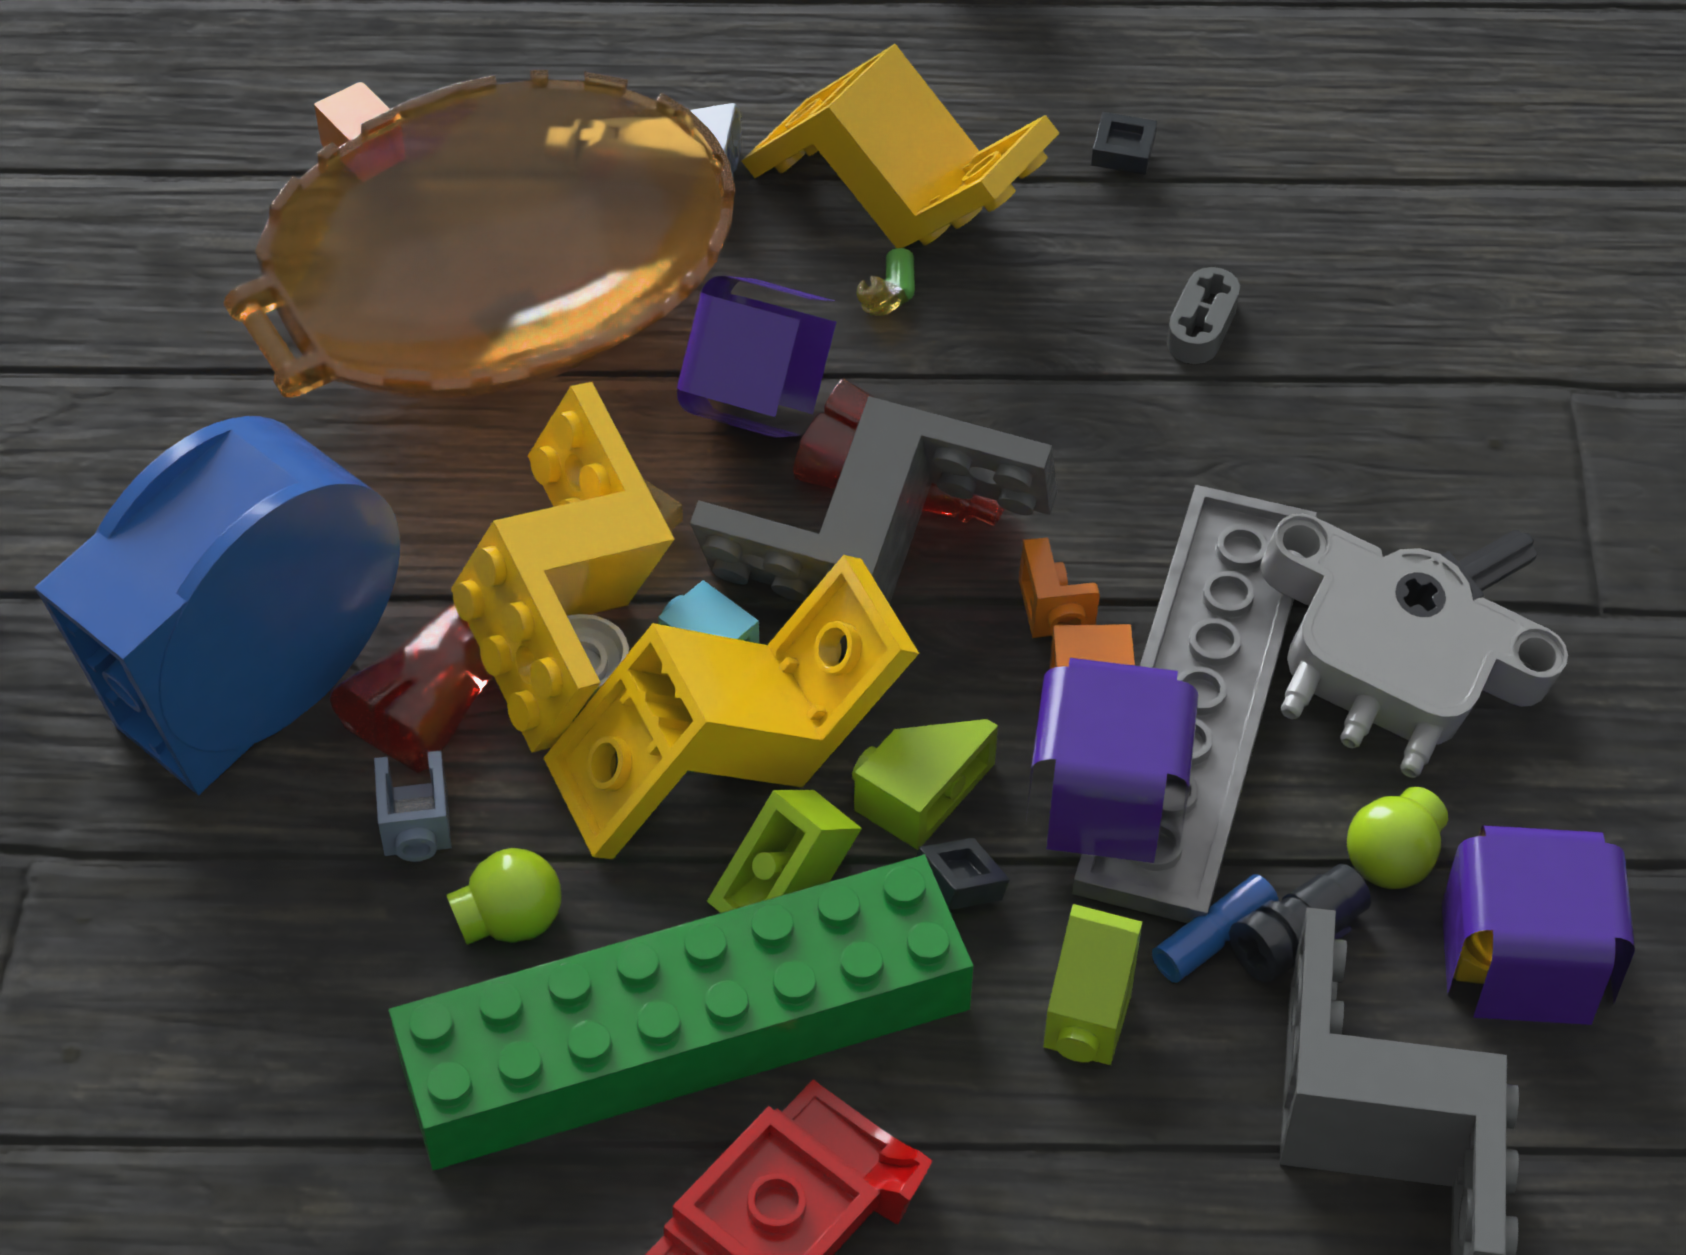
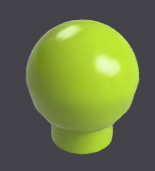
M1410 787L1400 796L1381 797L1361 808L1354 816L1347 834V851L1356 871L1370 883L1386 889H1403L1424 880L1433 870L1441 852L1440 832L1448 822V812L1445 805L1433 792L1422 787Z
M520 848L503 849L493 853L478 864L470 877L468 886L447 894L448 901L467 945L488 936L495 940L509 943L531 940L538 937L554 922L560 909L562 897L561 885L553 867L540 855Z

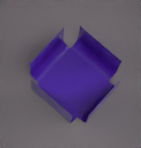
M713 277L704 285L702 292H700L677 385V397L681 407L688 413L775 438L801 435L719 412L712 407L708 398L773 417L776 416L778 405L813 414L836 321L731 294V291L742 280L808 299L835 300L753 278Z
M1070 658L1069 667H1055L1046 672L1043 680L1028 795L1029 806L1034 764L1045 759H1056L1046 849L1154 863L1167 773L1176 775L1186 781L1182 822L1183 831L1190 787L1199 695L1196 688L1191 684L1177 680L1178 671Z
M1485 825L1481 827L1479 836L1466 839L1458 846L1442 900L1447 995L1465 939L1478 931L1493 930L1492 960L1473 1018L1592 1025L1610 975L1613 1003H1615L1635 952L1626 860L1623 849L1617 845L1605 843L1602 832Z

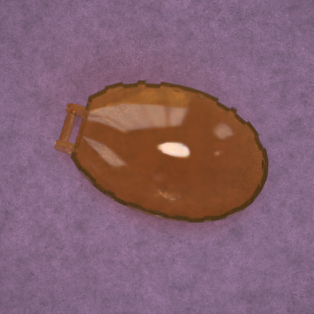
M548 70L530 71V80L497 84L495 75L443 87L406 101L361 123V134L340 147L331 142L317 153L318 163L302 178L298 179L292 176L269 206V219L255 249L263 276L231 290L225 297L223 304L233 320L243 322L274 370V384L281 395L287 398L299 396L333 381L376 393L414 398H454L491 394L554 377L597 359L662 319L700 285L717 262L732 226L736 191L730 162L720 142L712 131L683 105L662 92L657 100L628 90V79L584 72V81L549 80ZM273 309L277 310L285 328L303 357L295 359L266 312Z

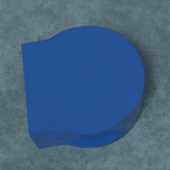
M261 416L231 418L194 432L167 449L151 462L123 491L106 514L95 534L34 588L114 726L199 796L254 743L282 730L321 700L359 656L377 627L393 590L400 558L399 527L391 506L381 495L285 424Z

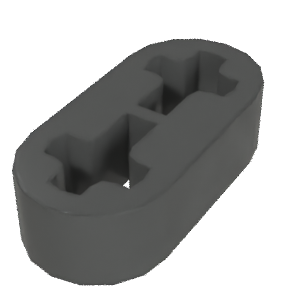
M1208 267L1194 272L1189 278L1170 317L1167 347L1176 359L1184 363L1199 364L1213 359L1218 353L1236 314L1240 284L1231 272L1222 268ZM1210 294H1216L1212 304L1203 302ZM1195 326L1203 328V332H1199L1196 337H1190Z

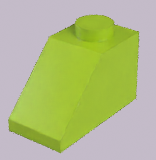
M988 719L894 729L878 748L871 746L866 749L854 766L852 772V779L855 781L854 811L918 850L994 766L998 725Z
M773 790L707 902L720 913L830 882L862 828L815 790Z
M1073 904L1047 1010L1044 1048L1058 1051L1062 1056L1077 1062L1096 1061L1107 1065L1112 1064L1131 999L1142 928L1141 921Z

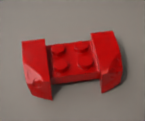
M812 1080L782 1112L778 1108L774 1110L768 1106L673 1205V1217L664 1225V1236L645 1255H834L873 1211L898 1225L910 1204L912 1196L926 1175L932 1160L919 1150L894 1138L815 1080Z

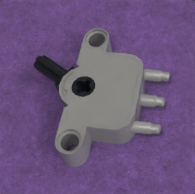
M1302 513L1291 514L1283 518L1277 525L1261 562L1262 576L1277 591L1309 606L1289 647L1287 661L1293 677L1287 687L1285 700L1281 706L1283 715L1290 719L1300 717L1304 707L1309 705L1313 694L1349 711L1344 721L1345 728L1340 736L1342 743L1349 748L1360 746L1363 737L1369 733L1373 723L1409 740L1404 750L1405 757L1400 768L1404 775L1413 778L1420 775L1423 766L1429 762L1436 745L1451 739L1459 730L1477 702L1482 690L1510 704L1521 707L1532 706L1542 701L1567 664L1568 653L1565 643L1550 629L1483 598L1484 593L1482 592L1535 561L1537 552L1533 546V538L1528 533L1513 530L1460 561H1457L1449 551L1441 555L1421 548L1400 549L1383 557L1379 547L1314 516ZM1287 550L1296 551L1304 558L1296 557ZM1522 661L1529 663L1530 665L1535 667L1537 671L1530 670L1522 663Z

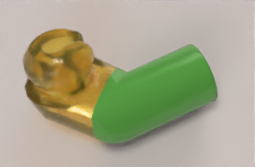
M905 248L892 249L886 255V279L883 280L878 276H871L870 281L872 285L870 287L864 280L859 283L856 296L858 301L862 303V310L870 315L884 316L912 299L915 293L914 256L911 251Z

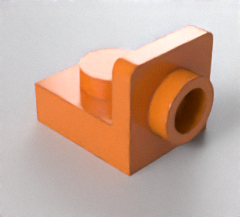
M1048 537L1023 540L1019 583L1032 637L1053 636L1054 625H1096L1100 598L1097 584L1068 585L1065 565L1063 562H1054Z

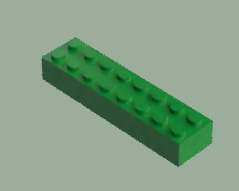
M921 855L389 1009L400 1062L431 1167L434 1171L970 1010L973 963L925 855Z

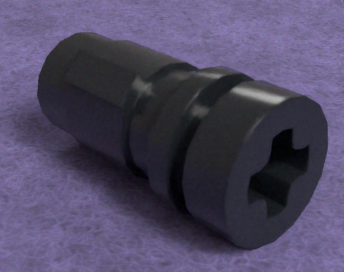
M1338 864L1323 875L1318 874L1282 898L1281 902L1268 901L1231 925L1229 938L1236 958L1251 976L1261 982H1271L1294 966L1307 907L1336 911L1334 939H1339L1352 930L1350 926L1352 920L1370 908L1371 894L1368 886L1353 868L1346 864Z

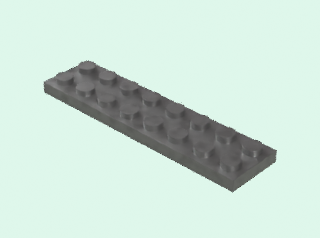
M1195 485L1140 666L1176 670L1178 671L1177 680L1191 684L1198 691L1190 787L1183 831L1182 822L1186 781L1176 775L1167 773L1155 862L1149 863L1082 854L1075 874L1072 894L1184 923L1190 922L1197 916H1207L1294 602L1293 598L1277 591L1266 582L1261 571L1262 558L1277 525L1283 518L1291 514L1302 513L1316 517L1317 512ZM1287 550L1296 557L1304 558L1296 551Z

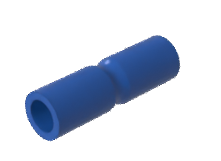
M1253 874L1211 905L1207 916L1195 917L1153 948L1152 958L1155 965L1168 980L1175 983L1179 982L1218 953L1227 941H1230L1229 931L1232 924L1270 900L1279 901L1276 891L1265 878Z

